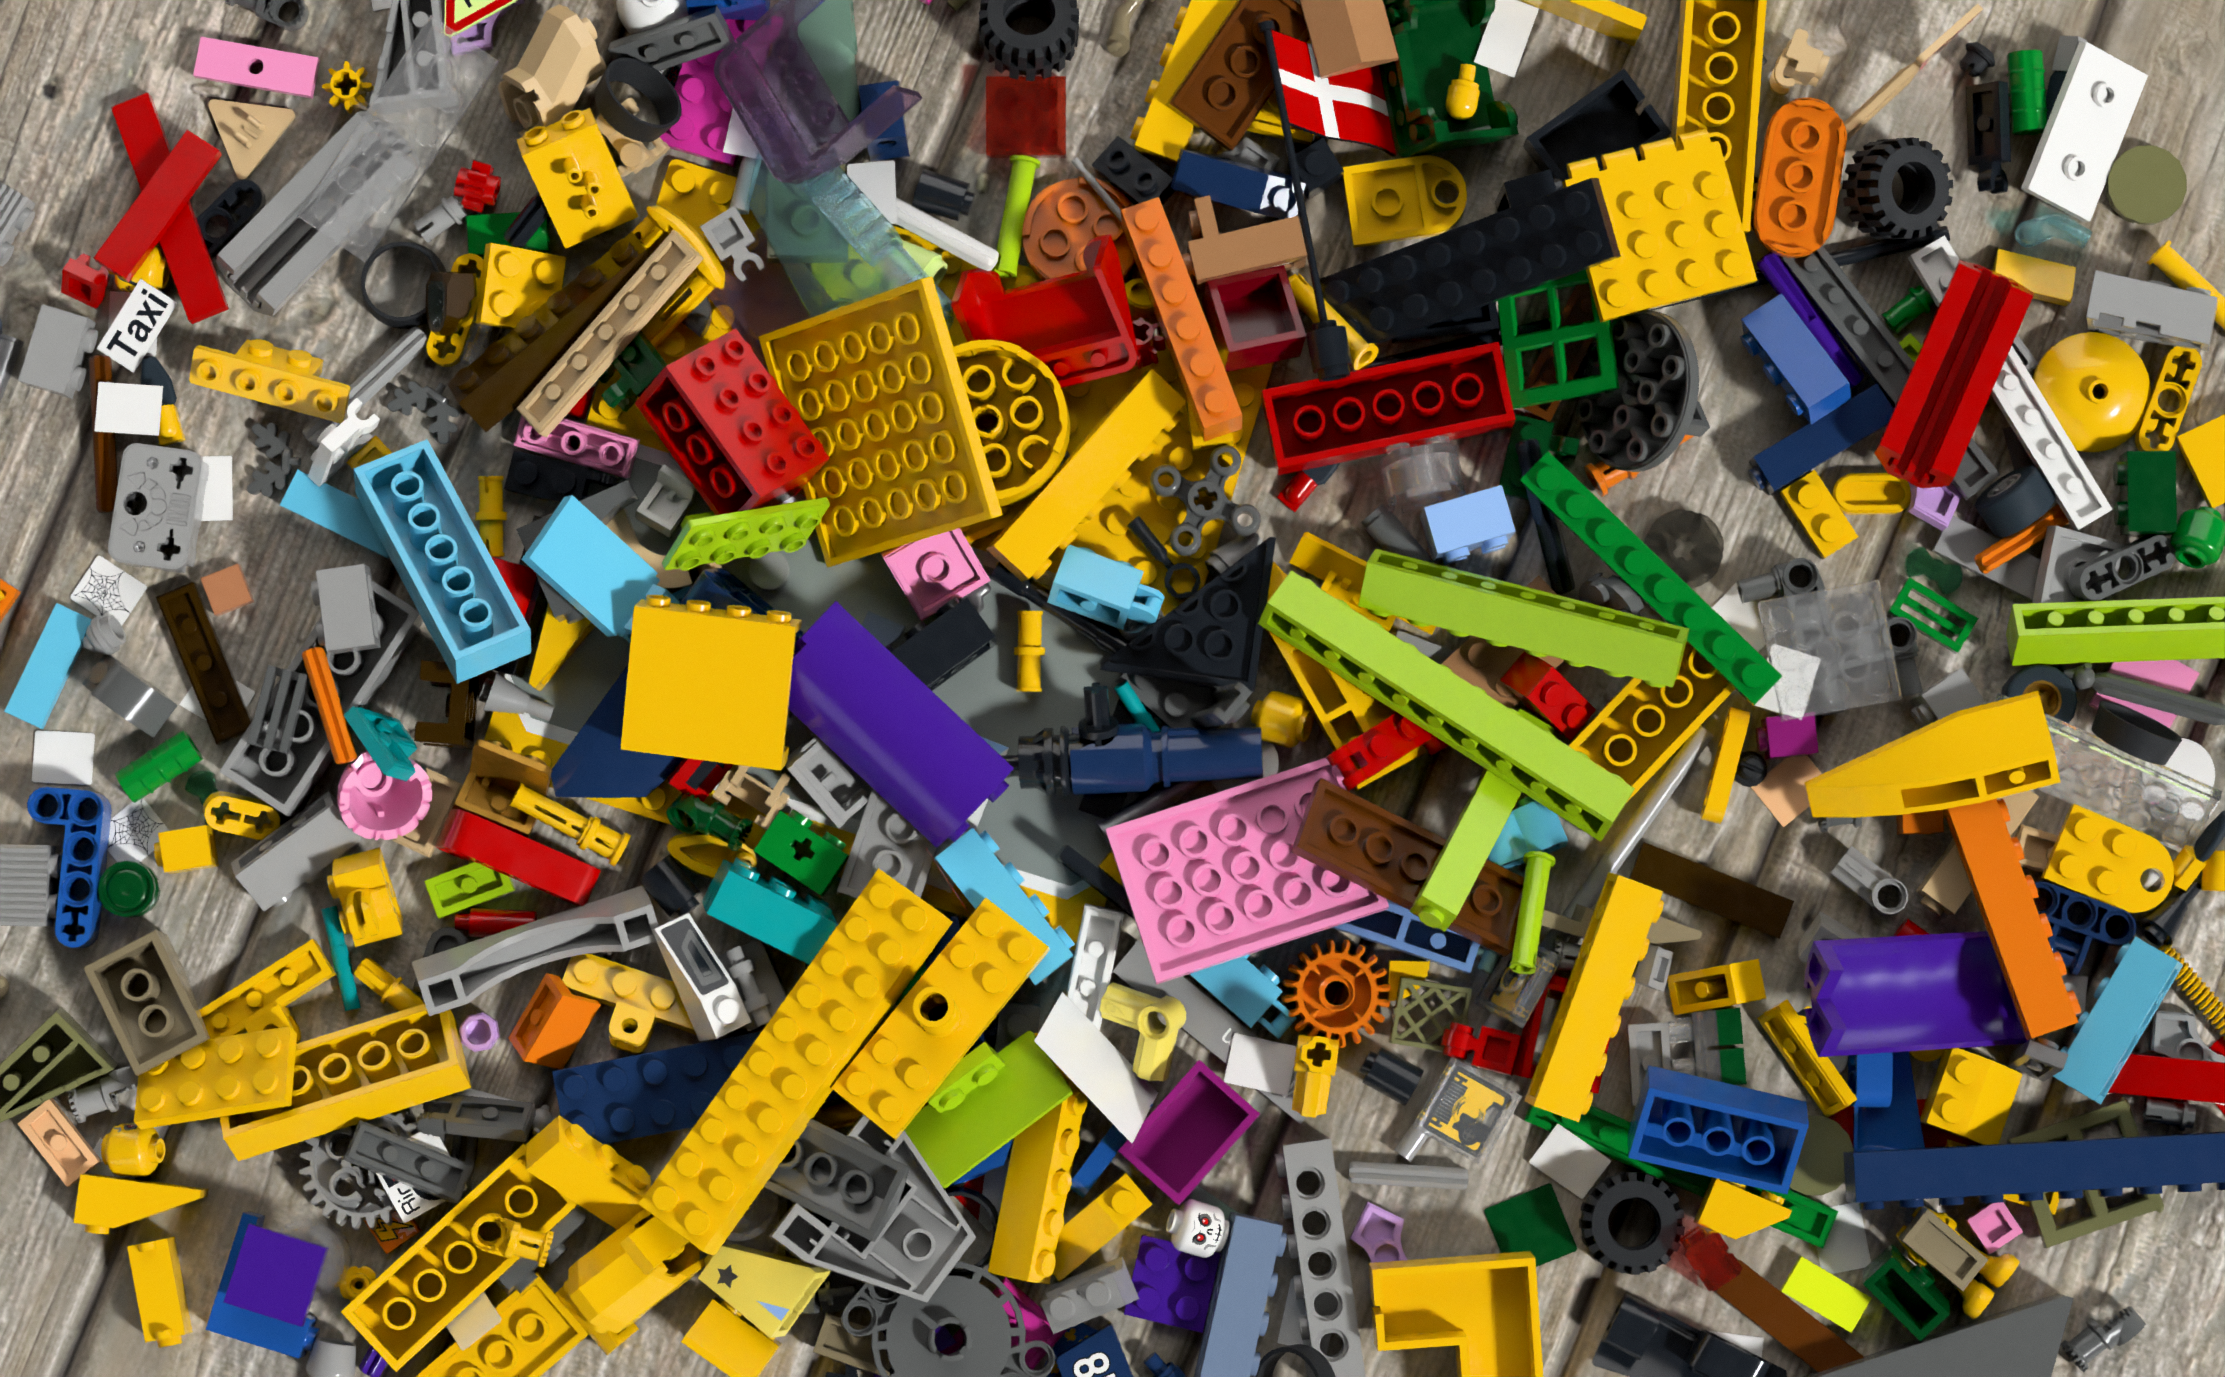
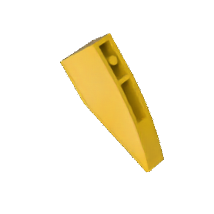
M1275 562L1272 563L1267 602L1287 577ZM1265 629L1303 698L1308 703L1310 710L1313 711L1314 717L1333 751L1396 713V711ZM1419 746L1354 787L1355 791L1364 788L1425 754L1424 746ZM1353 755L1350 756L1351 760L1359 770L1361 768L1360 765L1358 764Z
M2038 691L1954 712L1804 783L1812 817L1856 818L1920 813L1981 803L2060 783L2055 750Z

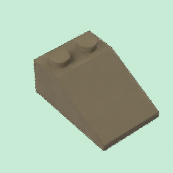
M154 930L83 967L135 1076H139L210 1039L185 970L167 934Z

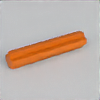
M2057 504L2028 527L2004 537L1975 555L1974 561L1979 570L1987 574L2044 539L2047 526L2056 525L2063 527L2069 521L2059 504Z
M322 647L307 649L302 652V658L334 761L340 765L352 762L357 759V754L347 721L343 716L344 712L325 651Z

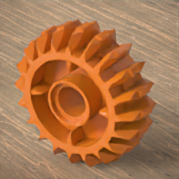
M1328 939L1326 941L1328 952L1322 953L1320 946L1314 943L1311 945V950L1315 955L1314 958L1310 960L1302 951L1297 955L1299 960L1305 964L1302 969L1293 964L1288 966V970L1298 976L1296 981L1283 980V986L1294 988V995L1282 996V1002H1295L1296 1008L1289 1010L1288 1015L1289 1017H1295L1299 1014L1303 1019L1294 1027L1297 1032H1300L1306 1025H1309L1312 1030L1308 1036H1317L1318 1032L1323 1033V1037L1331 1039V1035L1337 1036L1339 1048L1346 1047V1034H1351L1354 1043L1358 1044L1362 1041L1357 1031L1361 1027L1369 1035L1375 1033L1374 1028L1368 1021L1370 1018L1380 1023L1384 1021L1385 1017L1375 1012L1377 1005L1381 1007L1390 1006V1001L1378 999L1379 992L1390 991L1391 986L1390 984L1378 986L1376 978L1385 976L1387 972L1385 968L1379 969L1374 973L1372 972L1370 966L1377 962L1378 957L1376 955L1369 957L1366 962L1360 959L1365 952L1363 945H1359L1353 955L1348 953L1350 940H1343L1341 951H1335L1334 940ZM1331 982H1340L1347 989V998L1341 1005H1332L1325 998V989Z

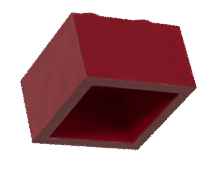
M1284 265L1207 281L1202 304L1212 337L1226 372L1300 357L1306 333Z

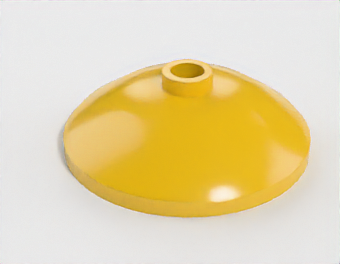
M2099 332L2078 333L2054 344L2040 359L2032 378L2075 449L2080 452L2105 451L2117 447L2128 440L2140 427L2151 397L2149 375L2139 355L2132 347L2119 338ZM2096 384L2101 385L2104 389V395L2100 399L2095 398L2092 392Z

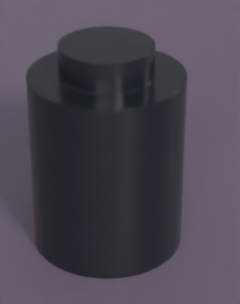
M924 169L915 191L912 206L935 215L959 221L961 215L969 216L975 193L969 192L970 183Z
M671 855L659 861L639 879L640 883L670 918L676 914L680 917L690 913L700 904L696 897L701 891Z
M1381 1047L1377 1054L1371 1050L1369 1051L1359 1072L1365 1075L1362 1083L1405 1106L1416 1089L1424 1070Z

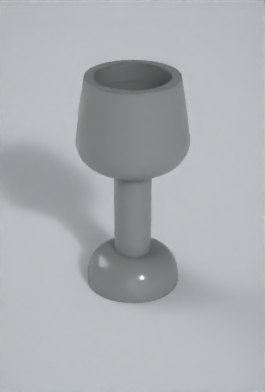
M317 1337L306 1365L308 1375L310 1377H354L356 1344L341 1339Z

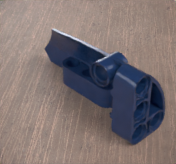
M721 568L703 570L679 603L686 605L687 600H703L710 602L711 608L727 610L728 605H742L750 607L751 613L767 615L769 610H776L737 577ZM801 630L796 633L795 643L804 634ZM628 665L552 768L551 779L556 797H647L668 779L684 759L681 757L620 749Z

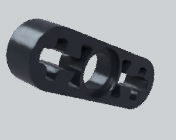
M244 179L234 182L196 218L203 238L212 244L208 249L211 260L265 206V194L253 181ZM243 190L246 193H250L254 190L255 193L251 198L255 203L250 208L244 204L235 211L241 217L236 222L232 215L222 207L228 204L233 210L241 201L237 196L239 192ZM214 216H223L228 222L226 233L220 237H211L206 230L207 222Z

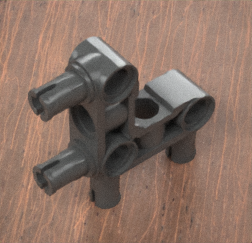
M1796 558L1789 562L1774 565L1769 573L1737 581V589L1742 603L1776 595L1778 599H1781L1792 642L1791 650L1809 655L1812 645H1820L1826 649L1828 653L1827 663L1824 666H1818L1813 681L1822 717L1845 711L1836 676L1840 675V671L1886 660L1887 664L1891 663L1900 698L1923 692L1914 658L1918 656L1917 652H1919L1916 642L1917 629L1914 623L1904 617H1891L1873 620L1866 623L1865 627L1842 632L1840 629L1835 630V626L1830 625L1823 599L1826 595L1824 583L1816 565L1811 560ZM1798 567L1807 573L1808 583L1806 587L1797 588L1791 584L1789 572L1792 568ZM1890 626H1898L1904 631L1906 640L1902 647L1893 646L1888 641L1887 631Z

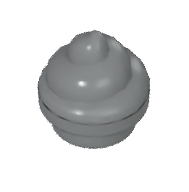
M99 615L93 618L87 627V636L83 639V647L92 652L111 655L119 651L120 645L126 642L124 629L113 615L106 617Z

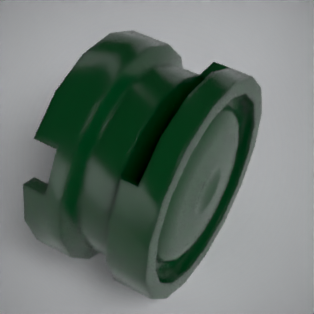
M132 861L117 862L108 867L100 877L98 886L100 901L114 915L129 918L143 916L150 912L159 900L161 891L159 890V879L154 871L145 864Z

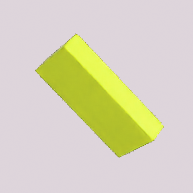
M1799 1256L1780 1289L1781 1292L1851 1333L1872 1299L1870 1296L1802 1256Z

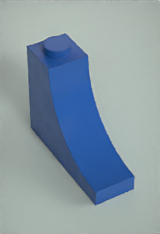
M252 1211L243 1212L205 1330L298 1359L304 1357L307 1351L312 1350L315 1339L319 1337L320 1328L315 1327L316 1316L308 1314L304 1326L300 1327L223 1303L248 1224L252 1223L263 1227L265 1215Z

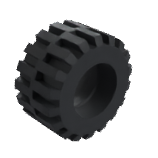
M981 0L979 11L980 47L984 49V57L988 63L995 61V70L1001 74L1008 70L1009 78L1018 80L1019 75H1025L1026 81H1035V75L1039 74L1045 79L1051 77L1052 69L1060 72L1065 68V60L1071 61L1073 58L1075 47L1078 44L1079 8H1077V0ZM1021 16H1035L1043 19L1050 26L1041 33L1024 35L1012 30L1008 24Z
M1913 137L1877 140V142H1869L1863 146V151H1857L1852 156L1855 163L1847 165L1845 173L1849 175L1848 180L1842 183V189L1847 190V197L1843 198L1845 207L1850 206L1851 211L1848 216L1852 222L1859 221L1857 228L1862 233H1870V237L1884 240L1920 238L1926 236V232H1933L1938 228L1937 221H1944L1948 214L1945 211V206H1951L1953 197L1949 196V189L1953 188V180H1948L1947 173L1951 171L1948 163L1941 162L1944 155L1939 150H1932L1933 144L1928 141H1919V138ZM1896 172L1899 173L1904 188L1903 198L1899 207L1892 194V181Z
M1632 1171L1618 1172L1610 1177L1606 1176L1599 1181L1600 1183L1596 1187L1590 1189L1587 1193L1586 1201L1582 1202L1581 1205L1582 1215L1581 1219H1579V1228L1582 1230L1583 1236L1581 1238L1583 1243L1587 1246L1589 1253L1594 1259L1609 1269L1631 1275H1640L1643 1272L1650 1273L1657 1270V1267L1661 1264L1665 1265L1671 1260L1670 1256L1674 1251L1677 1252L1681 1245L1679 1244L1681 1235L1684 1236L1685 1227L1683 1226L1682 1218H1685L1683 1209L1679 1206L1678 1197L1675 1193H1672L1668 1185L1654 1178V1176ZM1631 1198L1645 1202L1652 1209L1655 1217V1227L1651 1237L1644 1244L1636 1247H1626L1619 1244L1613 1239L1608 1229V1219L1613 1207L1620 1201Z

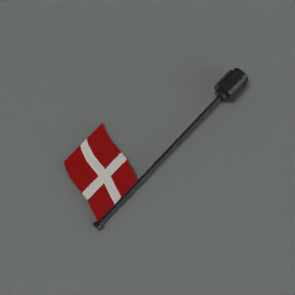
M1273 20L1258 23L1260 33H1264L1320 321L1312 325L1313 331L1306 333L1313 373L1318 374L1319 382L1339 380L1351 375L1349 367L1353 363L1346 327L1337 326L1336 320L1327 319L1290 126L1322 138L1363 144L1381 150L1392 157L1396 156L1379 65L1321 79L1312 45L1274 31Z

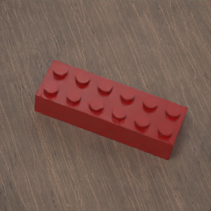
M1499 342L1352 371L1350 376L1339 380L1319 382V379H1313L1264 389L1261 393V401L1277 476L1512 428L1516 420Z

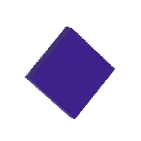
M248 1224L223 1303L303 1327L329 1247L256 1224Z

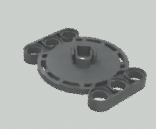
M958 1261L954 1268H964L973 1271L970 1279L959 1275H947L927 1303L896 1292L891 1297L881 1298L875 1293L874 1285L864 1282L841 1311V1323L848 1333L859 1337L871 1334L873 1358L881 1377H1047L1055 1365V1354L1049 1344L1041 1340L1025 1342L1026 1330L1022 1312L1009 1289L997 1277L983 1268L962 1261ZM984 1276L992 1281L1003 1294L996 1297L988 1288L979 1283L981 1277ZM1007 1301H1009L1015 1313L1018 1327H1010L1008 1315L1002 1306ZM856 1306L866 1307L871 1314L869 1325L861 1330L852 1328L848 1322V1314ZM948 1323L957 1324L963 1334V1342L960 1348L950 1354L939 1352L934 1342L936 1328ZM885 1330V1340L878 1341V1332ZM1012 1336H1018L1017 1345L1011 1346ZM1041 1347L1046 1351L1047 1363L1042 1369L1031 1370L1026 1365L1025 1355L1030 1348ZM886 1349L888 1361L893 1369L889 1376L881 1363L879 1350Z

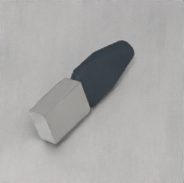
M2079 36L2059 37L2052 71L2055 72L2050 77L2046 93L2047 121L2079 42H2087V40Z

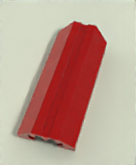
M1962 260L1958 261L1875 451V455L1888 474L1909 481L1910 484L1919 488L1943 487L1951 484L2034 296L2032 291L2015 280L1984 266Z

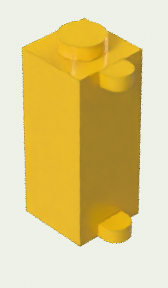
M175 1237L127 1246L145 1343L157 1341L158 1348L183 1343L181 1335L189 1334L193 1331Z

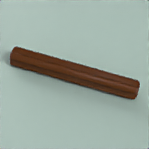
M95 355L89 358L96 509L99 513H113L118 486L115 433L94 431L98 383H113L112 360L107 355Z

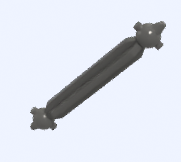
M2085 663L2075 669H2064L2063 671L2072 681L2077 692L2092 687L2099 694L2215 726L2225 725L2224 704L2109 672L2094 673L2090 663Z

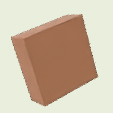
M235 564L200 578L213 613L217 617L255 602L240 564Z

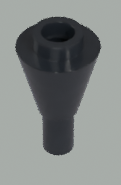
M2194 880L2187 891L2180 889L2175 896H2171L2140 918L2139 922L2143 927L2141 930L2143 936L2157 946H2161L2162 943L2172 945L2188 910L2187 906L2199 893L2201 885Z

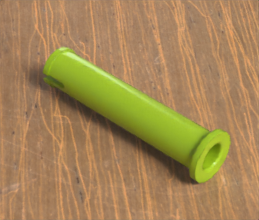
M1011 155L1009 158L1012 169L996 249L999 256L996 266L992 269V271L997 272L1000 277L1004 278L1017 277L1024 218L1030 203L1035 170L1040 168L1041 165L1038 159L1024 155Z
M1541 851L1526 852L1523 856L1526 870L1512 959L1509 966L1513 972L1519 974H1533L1536 971L1535 965L1550 868L1555 865L1556 861L1554 856Z

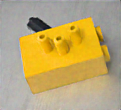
M590 108L583 111L574 110L568 112L560 121L546 127H534L528 130L523 137L516 139L522 158L538 191L504 232L505 240L513 247L523 248L549 215L565 249L639 217Z

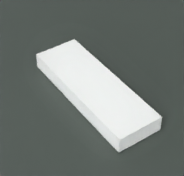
M1085 903L1066 996L1100 1031L1102 1022L1101 1011H1099L1101 999L1110 984L1125 912Z

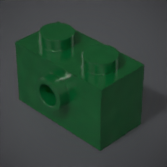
M2127 451L2120 455L2119 461H2115L2113 467L2114 485L2120 486V501H2116L2114 505V523L2116 526H2120V536H2169L2177 532L2176 451Z
M1893 1244L1888 1246L1863 1269V1285L1919 1341L1925 1338L1950 1315L1949 1300L1933 1285L1935 1279L1932 1274L1920 1263L1914 1266Z

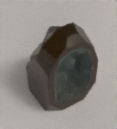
M431 272L426 284L425 308L428 324L433 333L439 336H451L461 328L464 316L471 309L472 299L476 297V273Z

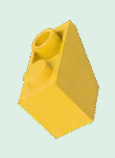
M1712 1177L1693 1222L1736 1240L1788 1219L1792 1210L1783 1207L1785 1199L1762 1189L1760 1196L1745 1191L1746 1185Z

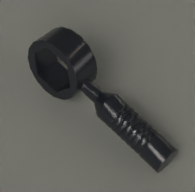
M1140 516L1127 525L1152 558L1162 562L1168 569L1164 579L1168 594L1175 599L1186 600L1199 590L1201 582L1197 569L1187 563H1177L1174 565L1168 558L1167 549L1160 543ZM1188 569L1196 579L1191 592L1177 594L1169 584L1174 571Z

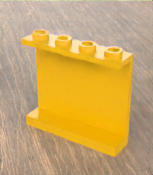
M647 595L646 600L641 599L634 605L620 749L781 771L788 762L789 747L785 746L795 637L796 633L801 629L802 620L792 619L790 612L769 610L767 615L753 614L750 607L742 605H728L727 610L711 608V603L703 600H687L686 605L671 603V598L664 595Z

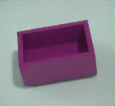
M1198 1060L1143 1122L1133 1143L1131 1144L1127 1140L1118 1152L1180 1206L1260 1116V1113L1202 1061Z

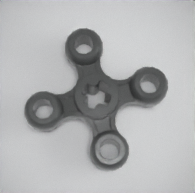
M1220 445L1211 452L1209 472L1200 481L1192 482L1186 480L1181 476L1178 469L1168 464L1156 467L1151 473L1150 486L1154 493L1161 497L1178 498L1186 506L1187 515L1185 520L1175 527L1170 535V546L1178 555L1191 556L1198 551L1202 542V528L1211 520L1225 521L1234 533L1243 537L1250 536L1259 529L1261 516L1258 510L1249 504L1232 503L1224 493L1225 482L1229 477L1236 474L1241 465L1240 454L1233 446ZM1222 455H1228L1233 463L1229 467H1222L1217 461L1218 458ZM1162 475L1171 476L1173 479L1172 485L1169 487L1161 486L1158 482L1159 477ZM1205 491L1207 496L1216 497V501H1212V509L1205 510L1203 505L1196 506L1194 500H1199V492ZM1241 514H1248L1253 522L1251 525L1244 527L1238 523L1237 518ZM1185 533L1189 534L1193 538V543L1189 546H1182L1178 542V537Z

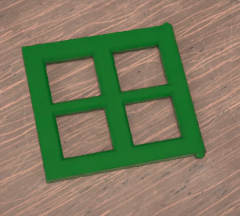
M1586 269L1498 301L1506 378L1513 409L1619 389L1611 320L1600 323L1591 286L1590 293L1594 320L1562 326L1557 289L1589 283ZM1546 292L1550 329L1519 335L1515 298ZM1596 337L1600 375L1568 381L1564 343ZM1553 346L1557 383L1525 389L1521 352Z

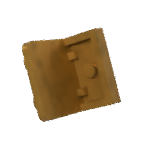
M477 739L473 747L470 771L458 794L453 809L472 813L529 838L537 819L515 807L509 806L521 783L547 797L552 769L536 756H522L510 751L504 744L496 740L485 741Z

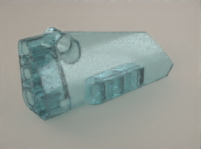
M767 115L751 178L747 203L810 318L916 280L930 277L903 248L900 235L893 225L793 115ZM934 282L949 331L953 323L952 301Z

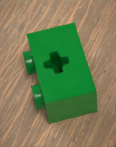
M792 809L789 815L780 810L753 851L819 895L824 896L849 858V855L843 852L847 844L827 831L823 837H820L809 829L813 822L796 810ZM808 839L811 840L810 849L815 854L811 859L803 857L798 861L796 859L798 851L793 847L797 841L805 844Z

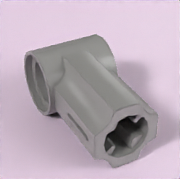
M1853 846L1846 851L1830 872L1833 877L1882 916H1891L1899 913L1908 902V891L1901 881L1893 879ZM1890 886L1898 892L1899 902L1896 907L1885 908L1879 903L1878 892L1882 887Z

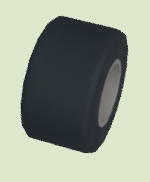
M2033 465L2023 466L2004 475L1985 489L1977 498L1975 508L1996 537H2007L2028 527L2043 516L2053 505L2055 495Z

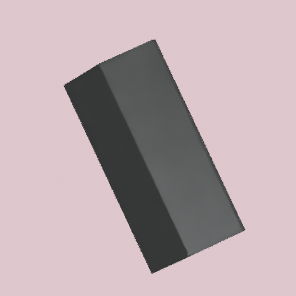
M810 1119L803 1133L794 1142L793 1147L778 1165V1168L764 1187L875 1242L900 1202L910 1167L814 1119Z

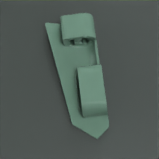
M792 0L787 116L797 118L792 143L811 140L814 144L853 140L863 135L855 55H857L858 51L853 0Z

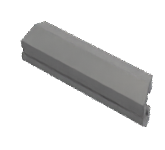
M366 111L356 112L217 254L216 263L228 286L255 312L273 317L418 169L421 164L415 147L404 139L390 123Z

